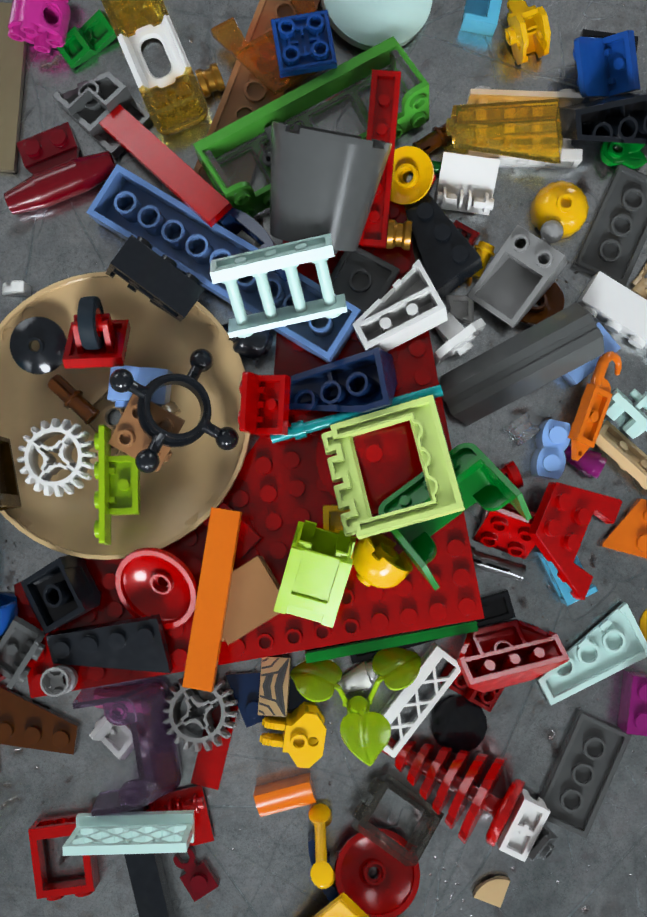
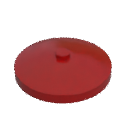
M410 421L353 437L371 514H378L379 506L386 498L423 472ZM327 428L321 431L318 439L316 463L324 486L336 499L333 487L344 482L333 483L327 459L337 455V453L333 455H326L321 434L331 431V428Z

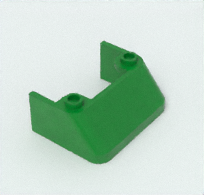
M462 443L449 452L465 510L476 502L487 511H497L510 503L526 521L532 518L522 492L475 444ZM421 472L380 504L378 514L382 515L431 501L424 473ZM465 510L390 531L411 562L434 590H437L440 586L427 567V564L434 559L437 553L436 544L430 536Z

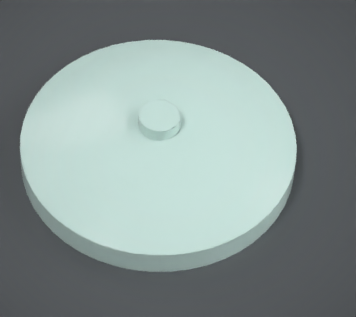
M321 0L323 10H328L330 25L334 31L349 44L363 50H368L394 36L401 47L406 45L421 31L432 7V0Z

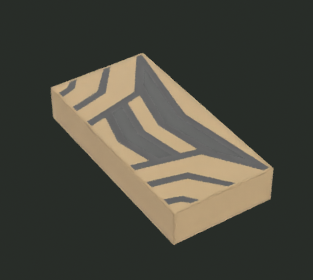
M262 658L258 715L288 717L291 658Z

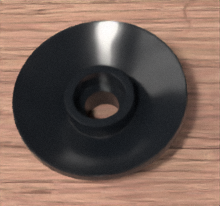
M45 317L27 318L20 322L12 332L10 338L11 355L17 365L29 373H50L63 363L62 358L67 338L62 328L53 320ZM34 340L40 343L38 351H34L31 347Z

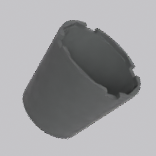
M272 121L270 235L284 241L293 242L331 233L334 254H337L338 251H356L379 187L392 143L372 139L371 141L361 139L362 136L294 124V129L290 130V125H287V123Z

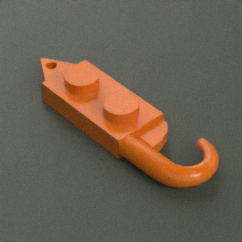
M605 352L599 358L590 384L587 383L581 397L580 405L568 436L571 439L572 460L579 461L590 447L594 448L613 395L611 394L610 383L604 378L608 365L611 361L614 362L616 376L620 375L622 369L621 357L616 352Z

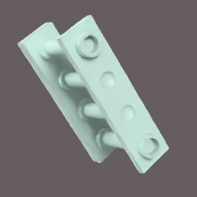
M331 233L211 260L210 276L213 284L220 282L225 284L235 318L229 319L228 322L229 338L237 336L245 338L255 332L323 317L335 318L347 312L345 294L335 296L327 260L330 257H335ZM312 262L316 267L323 298L305 302L297 267L299 264ZM282 269L285 270L294 305L276 309L267 273ZM246 276L255 277L264 312L251 315L246 314L237 283L239 278Z

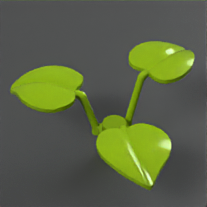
M399 647L382 649L377 652L372 661V668L379 677L375 680L368 698L354 696L350 700L347 699L342 687L337 684L342 678V670L331 660L306 663L304 661L292 669L290 676L294 681L297 691L305 699L312 702L326 701L333 696L334 689L338 691L343 701V706L347 708V715L343 717L340 724L341 737L348 749L359 760L368 766H372L378 755L388 744L391 736V726L388 720L380 713L370 712V705H372L376 691L383 680L385 685L393 691L402 690L410 686L420 672L421 658L417 653Z

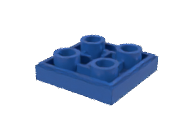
M328 10L271 19L280 78L337 68Z

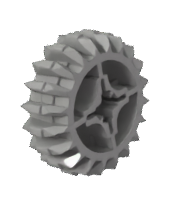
M183 678L178 679L180 689L176 686H171L169 690L174 697H164V701L169 703L170 706L161 708L162 713H169V718L163 719L162 723H170L172 726L166 731V734H177L173 741L175 744L180 743L184 739L183 749L188 750L193 743L194 752H200L202 744L206 751L212 750V742L217 747L221 746L223 743L220 736L225 739L231 737L226 727L234 729L237 726L235 722L230 720V717L239 716L238 711H231L230 706L238 704L237 700L229 701L228 699L234 693L233 689L224 692L223 689L227 683L222 680L217 685H214V691L211 692L215 697L203 701L199 695L194 694L193 689L182 687ZM186 697L187 712L180 718L181 702ZM220 704L221 718L215 729L212 712ZM196 706L198 708L209 706L205 709V713H203L204 717L191 718L196 715ZM196 723L202 730L205 729L208 735H195L185 727Z

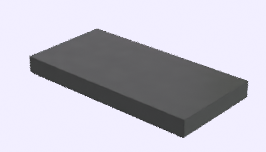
M623 164L616 166L571 267L591 276L601 271L618 283L626 286L647 239V175L630 169Z
M580 709L577 710L539 796L551 811L546 821L587 838L632 734H626L619 727Z

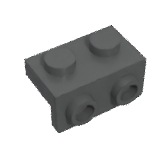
M17 615L0 640V674L10 679L6 686L9 689H12L16 681L23 683L31 670V667L27 666L31 658L37 661L46 646L41 643L45 633Z

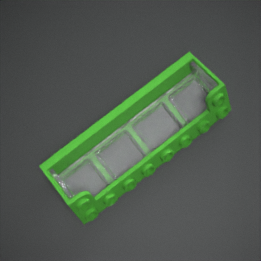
M394 36L340 64L337 68L327 71L199 140L193 146L198 160L214 189L227 199L233 208L241 210L253 218L256 214L270 208L271 168L263 164L262 155L270 144L264 129L271 126L272 121L287 123V125H290V130H293L294 124L362 136L361 139H366L372 69L401 71L396 129L397 140L402 134L413 128L421 127L429 120V83Z

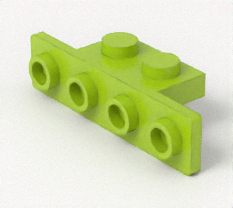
M99 425L98 433L94 435L95 450H98L99 461L94 464L95 479H99V491H95L94 494L95 508L99 509V520H96L94 523V534L96 538H99V543L111 545V516L140 515V470L135 464V458L129 455L111 456V445L108 444L111 438V429L106 425Z

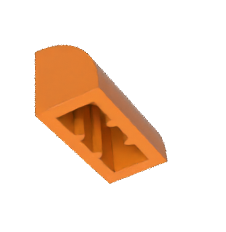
M310 772L255 786L253 795L261 817L317 803Z

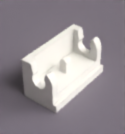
M522 790L513 812L497 841L500 851L523 862L526 861L551 812L540 797L535 800L527 790Z

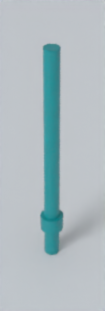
M441 384L394 397L392 405L366 413L340 412L308 422L303 420L293 422L288 427V435H270L272 443L294 437L298 440L308 437L309 433L330 428V425L432 394L434 398L444 396Z

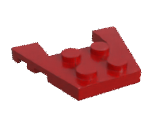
M549 482L528 535L546 560L552 561L558 570V577L562 582H567L572 589L570 593L573 598L585 600L593 576L574 563L575 557L592 515L594 514L606 524H614L623 501L559 482Z

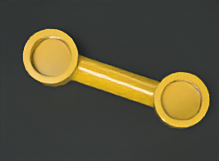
M318 803L312 806L308 813L309 819L314 826L316 863L311 868L310 876L316 887L327 889L335 881V872L330 864L327 863L326 827L332 821V812L326 804Z

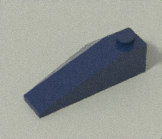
M376 347L292 375L289 410L366 413L392 405L398 384L392 355L380 347Z

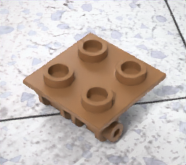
M132 394L108 444L136 459L137 454L141 450L148 448L152 439L145 434L140 426L137 417L139 397ZM150 401L151 415L156 424L165 431L179 434L185 420ZM162 446L158 453L160 463L156 469L157 472L160 471L164 461L167 463L171 458L172 452L170 450L172 447Z

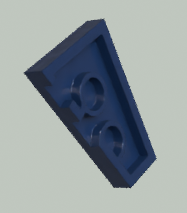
M261 671L226 673L229 685L234 691V698L238 701L237 705L246 728L262 722V719L265 717L258 715ZM291 676L288 711L297 708L304 701L312 702L305 699L297 691Z

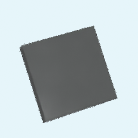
M360 247L356 251H344L330 275L334 294H345L346 301L361 309L363 314L378 298L381 299L390 290L400 273V269Z

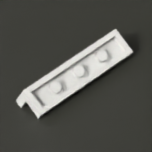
M433 642L421 657L420 672L414 682L402 690H396L379 712L388 720L391 729H399L400 739L393 748L387 744L383 749L393 758L396 757L461 672L457 660L445 652L436 642ZM442 658L455 666L448 676H436L435 667ZM432 672L433 678L427 679V677ZM437 682H443L438 688ZM434 683L435 693L431 699L419 700L418 689L422 684ZM415 694V701H410ZM420 705H425L420 712ZM416 706L417 717L414 721L401 723L400 712L403 708ZM396 717H397L398 723H397V724H392L393 721H394V720L396 719ZM408 727V729L403 734L402 728Z

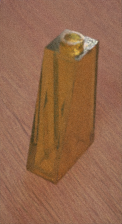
M559 99L453 105L451 118L446 120L447 136H451L454 148L548 163H561L563 135Z

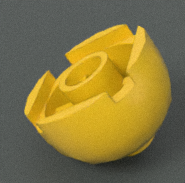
M551 182L540 189L533 199L530 208L531 222L540 231L546 221L556 220L563 226L564 232L561 239L569 238L580 230L587 219L589 209L587 197L582 189L572 182Z
M382 533L360 539L354 547L352 555L354 568L357 571L356 576L361 583L368 587L371 585L377 588L397 586L412 571V563L404 551L399 555L393 549L396 543Z

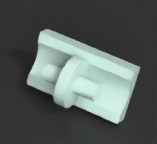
M618 388L611 392L613 395L606 415L615 421L626 411L632 418L622 429L632 439L641 435L645 430L647 431V415L641 410L643 407L647 411V391L640 394L634 388L629 393L635 400L634 403Z

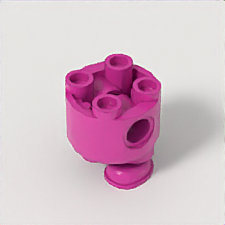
M13 0L8 22V37L15 41H26L33 44L34 49L42 53H50L51 48L63 47L66 43L71 18L69 0Z

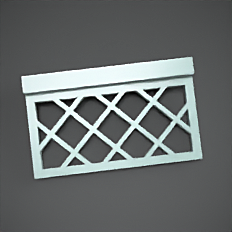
M194 810L78 813L76 816V828L62 847L63 856L185 853L188 850L189 844L194 843L195 840Z

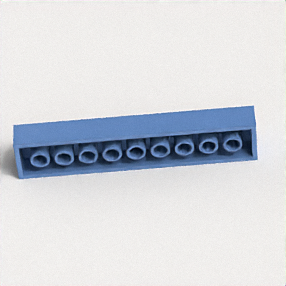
M118 164L86 212L98 224L126 241L131 235L135 238L140 236L146 239L153 246L152 250L160 256L164 254L176 262L178 270L185 275L186 273L194 275L201 281V287L229 304L231 303L225 284L221 282L213 284L210 276L211 260L259 249L217 223L210 227L187 205ZM269 271L267 277L276 309L294 305L288 281L285 282L273 271ZM298 272L305 302L322 299L320 285ZM246 276L239 278L237 283L246 314L251 315L264 312L255 277ZM346 301L347 312L342 313L338 317H323L273 328L272 330L326 363L336 361L353 334L354 327L352 324L362 313L361 309Z

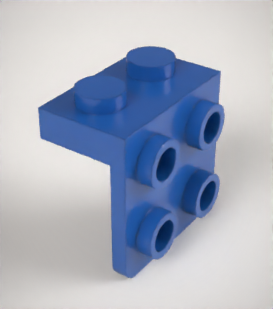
M626 30L604 38L581 36L574 39L573 57L577 64V87L583 98H607L640 90L634 30Z

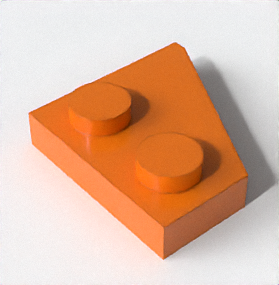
M638 498L629 508V512L615 524L616 527L611 533L601 540L599 546L647 559V500Z

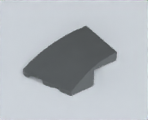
M109 71L96 76L92 80L78 83V88L63 94L57 91L52 95L57 103L105 151L111 153L115 160L125 149L103 130L99 124L114 108L120 104L147 129L155 123L152 115L133 99L128 88Z

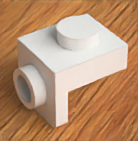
M105 714L99 718L89 735L92 740L102 741L119 760H126L142 738L122 716Z

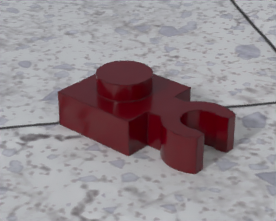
M190 846L187 850L189 859L184 860L180 857L179 853H175L173 861L178 868L185 870L179 878L195 902L219 887L220 882L205 858L200 862L196 861V850L193 846Z

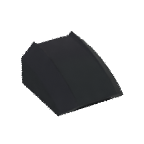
M71 555L59 557L20 582L45 635L100 605L102 592L99 591L86 565L87 561L81 557Z

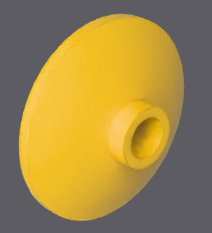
M403 146L395 149L390 201L396 204L408 205L419 201L426 195L432 185L434 178L433 164L430 157L420 148ZM413 173V179L407 182L408 174Z

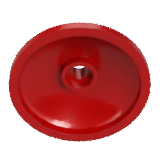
M147 547L132 551L120 562L115 575L116 590L124 607L135 618L160 614L163 629H171L184 624L193 615L198 587L193 574L179 558L165 550Z
M371 828L358 832L343 845L335 863V886L338 894L340 895L344 892L369 917H396L410 906L418 891L420 868L417 856L410 844L393 831ZM372 867H375L377 870V875L374 878H370L368 874Z

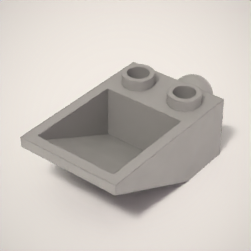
M556 220L546 221L540 229L541 238L517 225L467 296L514 328L552 286L568 264L566 256L550 246V243L559 241L563 236L564 230L561 223ZM523 240L526 241V245L523 248H518ZM543 255L550 257L549 262L546 264H541V256Z

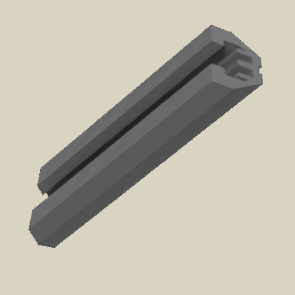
M576 302L442 375L441 388L444 395L442 398L447 403L451 415L468 426L603 355V335L594 322L595 320L591 313Z

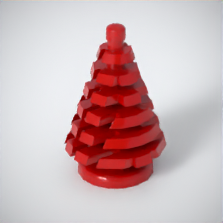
M390 737L388 745L393 748L398 741ZM408 740L396 755L394 766L400 772L404 770L406 765L410 767L407 780L412 786L418 782L422 774L426 776L419 791L424 800L430 797L437 783L440 784L432 804V809L438 815L446 806L452 793H456L445 818V823L451 830L459 820L468 801L472 802L458 833V838L464 844L473 832L483 811L485 810L490 813L493 820L486 833L485 840L494 847L526 783L521 779H515L510 784L503 798H498L492 794L507 758L497 757L479 788L476 785L489 755L479 753L463 779L461 775L466 767L470 751L460 750L447 770L444 767L451 756L452 748L442 747L435 760L431 761L429 759L435 745L425 743L417 753L414 751L417 742Z

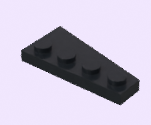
M160 614L54 631L46 636L53 664L171 673L173 670Z

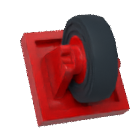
M97 296L80 298L77 315H74V321L71 322L62 358L64 368L83 369L124 366L131 329L129 319L112 320L110 313H104L101 300Z

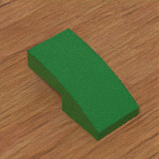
M99 9L81 28L74 26L67 33L65 45L57 47V49L69 66L74 69L102 51L120 33L107 14Z

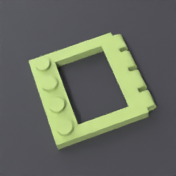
M433 394L330 425L331 431L321 434L326 455L337 453V455L327 459L332 482H344L335 485L333 488L338 509L340 511L350 509L349 512L340 515L345 536L356 534L358 539H363L465 510ZM410 421L431 501L372 517L353 437Z

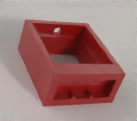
M77 815L36 820L28 829L37 899L47 898L48 901H55L63 898L64 895L88 896L95 891L100 882L97 855H82L85 879L48 883L42 839L70 836L76 828Z

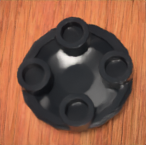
M457 695L441 702L430 719L432 734L436 742L441 747L452 748L453 753H458L460 750L471 751L477 748L483 741L487 731V719L482 708L468 701L462 695Z

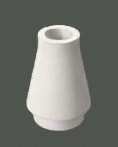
M364 661L344 674L338 685L342 687L344 693L371 689L379 676L373 671L372 661L368 663Z

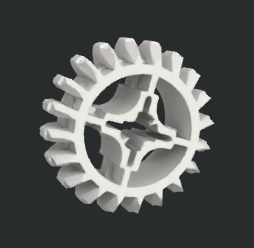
M53 418L51 424L43 420L40 423L41 430L33 426L31 427L33 436H23L24 441L28 443L27 446L18 447L19 451L25 452L24 457L16 459L19 463H25V466L19 472L21 474H29L25 482L27 484L34 483L33 490L36 492L43 490L45 496H51L54 492L56 497H63L64 490L67 494L72 495L74 494V486L78 489L84 488L82 478L86 480L92 479L87 470H94V464L90 463V459H95L98 456L95 452H89V449L94 447V441H86L90 436L89 432H80L81 425L75 423L71 426V421L68 419H64L61 423L59 419ZM55 435H65L62 441L58 440L53 446L44 444L46 440ZM73 443L77 448V463L71 457L74 448ZM50 452L59 453L58 456L66 464L58 463L57 459ZM39 453L43 457V464L41 468H39L38 465ZM61 469L72 472L68 477L60 481L53 482L50 480Z

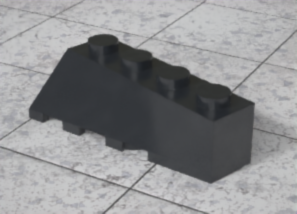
M647 89L557 108L560 138L647 144Z

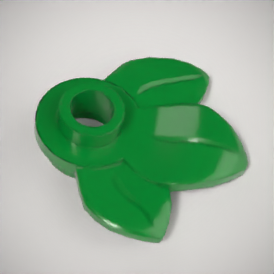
M604 142L601 145L600 158L608 166L623 164L630 169H637L647 163L646 156L640 151L645 144Z

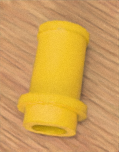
M479 241L478 245L474 246V249L481 257L483 267L472 276L477 279L483 274L490 257L495 255L493 252L495 247L484 241Z

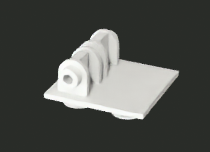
M443 151L435 202L441 209L489 215L494 205V199L492 198L500 159Z

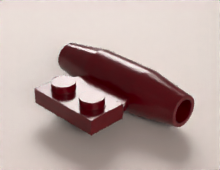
M66 122L16 143L24 167L32 176L5 192L4 198L13 215L48 208L90 191L106 181L116 164L109 151L78 157L80 151L72 127Z

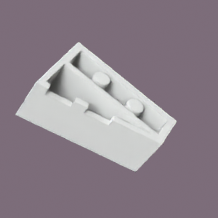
M419 259L401 280L398 279L392 285L393 288L381 299L378 298L352 324L365 351L380 347L387 352L448 321L446 307Z

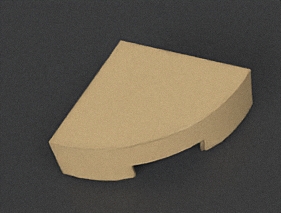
M498 875L483 883H479L472 893L473 897L501 908L510 883L509 877Z

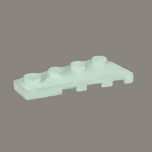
M623 602L566 651L570 658L568 662L536 679L548 703L553 705L646 658L647 642L628 604Z

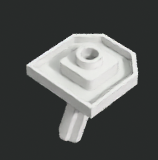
M449 312L447 314L448 321L435 327L438 335L445 343L434 353L435 364H440L456 353L462 356L474 346L471 342L486 326L483 319L480 318L464 328Z

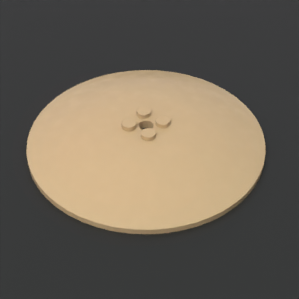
M106 272L82 274L53 283L20 303L0 323V436L10 439L22 506L3 510L0 513L19 531L52 550L71 556L99 560L124 559L129 553L140 548L163 549L179 541L199 527L210 517L211 507L218 508L233 487L242 469L251 436L249 433L241 432L238 423V412L241 406L239 386L242 381V373L246 372L239 353L233 350V341L228 340L229 335L218 320L197 301L187 316L180 322L150 302L151 299L140 291L133 292L127 287L129 283L117 274L112 278L105 274ZM86 296L99 297L104 313H110L112 320L129 319L131 329L124 365L168 369L173 374L187 375L191 368V354L197 349L208 350L213 356V365L208 371L202 372L197 381L205 388L210 399V422L219 428L231 427L237 431L239 441L235 448L223 450L218 447L215 438L204 433L197 441L190 445L172 447L170 450L172 452L171 458L167 463L164 461L159 472L156 470L151 473L140 471V515L111 516V545L99 543V538H96L94 534V523L96 520H99V509H96L94 504L95 491H99V479H95L94 470H87L92 479L86 480L82 478L84 488L78 489L74 486V494L69 495L64 490L63 497H56L54 492L51 496H45L43 490L40 492L33 490L34 483L27 484L25 482L29 474H21L19 472L25 466V463H19L16 460L18 457H24L25 452L18 449L19 446H27L28 442L24 441L23 436L28 435L32 437L31 427L33 426L41 430L40 423L43 420L51 424L53 418L59 419L61 423L64 419H68L71 421V426L75 423L81 425L80 432H89L90 436L86 441H94V435L98 433L99 425L109 427L112 436L117 424H109L108 414L112 410H119L122 416L125 410L115 407V402L107 400L111 367L65 369L62 363L56 370L50 373L32 374L20 368L11 355L10 338L12 332L20 322L27 318L45 317L51 319L62 328L66 338H68L71 322L74 321V315H77L80 298ZM37 340L32 342V349L34 351L40 349V343ZM59 374L76 390H81L83 392L82 396L100 411L97 418L90 424H85L71 408H65V403L48 387L49 380ZM172 385L170 402H175L181 410L178 417L185 420L179 434L186 433L194 429L200 420V404L196 396L189 389L180 385ZM55 435L46 440L44 444L53 446L58 440L62 441L65 435ZM73 443L74 448L71 457L77 463L78 453ZM111 445V456L128 455ZM95 446L89 449V452H95L98 455V450H95ZM50 452L57 459L58 463L66 464L58 456L59 453ZM39 453L38 465L39 468H41L43 464V457ZM98 456L95 459H90V463L95 464V462H99ZM61 469L50 480L53 482L60 481L68 477L72 472Z

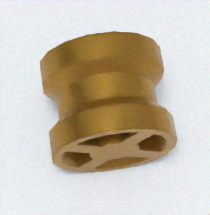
M216 62L210 64L208 69L195 70L205 98L211 96V93L214 91H225V85Z
M389 219L386 249H393L396 246L402 247L403 250H410L412 221L397 223L395 220Z

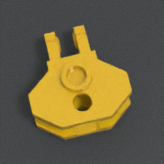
M508 0V28H505V38L508 45H511L513 58L517 65L528 62L527 54L535 52L538 58L549 54L551 31L548 16L543 6L538 8L535 5L528 7L524 0Z
M304 701L292 713H288V717L265 716L262 719L264 728L281 730L283 732L282 734L262 733L260 735V742L267 746L282 747V752L289 753L297 767L310 768L323 756L327 730L324 724L325 717L315 702Z

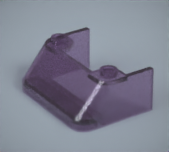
M152 678L82 689L72 703L73 709L103 705L105 717L111 724L117 726L130 724L139 779L125 782L121 789L100 792L91 810L92 817L141 809L175 790L180 785L183 773L178 744L173 742L176 733L166 734L167 730L172 726L170 723H163L166 718H169V713H165L163 710L170 706L165 701L170 696L167 684L161 679Z

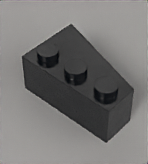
M429 193L406 210L408 220L412 221V232L427 275L442 300L483 268L481 257Z
M131 235L111 261L105 274L112 278L117 274L129 283L127 287L133 292L140 291L151 299L150 302L181 322L205 290L200 286L201 281L190 273L185 275L178 270L176 262L164 254L160 256L152 250L153 246L146 239L140 236L135 238Z

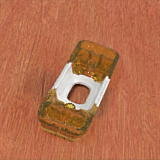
M101 0L157 131L162 135L169 136L203 122L208 114L207 103L163 0ZM156 38L163 44L171 63V70L166 76L158 78L150 73L141 51L144 41Z

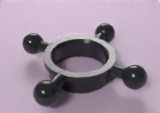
M197 349L191 354V368L187 375H162L153 379L146 386L134 381L133 375L126 369H117L111 374L110 385L116 392L124 393L129 391L139 397L137 403L138 421L145 434L152 439L148 448L141 450L136 456L135 464L141 472L151 473L158 468L160 463L158 453L162 446H187L197 441L204 433L215 438L216 444L223 450H231L238 444L239 436L235 429L231 427L219 428L210 422V399L205 388L197 381L201 373L208 371L213 365V356L208 350ZM166 385H180L189 389L198 399L201 408L200 420L197 426L189 432L180 434L170 433L159 427L150 411V401L155 391Z

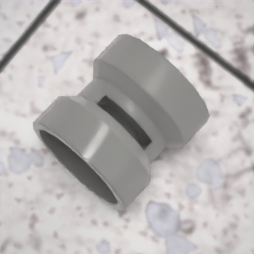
M65 664L47 669L40 678L42 691L50 697H58L68 693L78 683L76 670L72 666Z

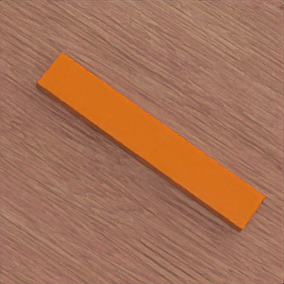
M211 507L182 687L208 692L214 691L242 512Z

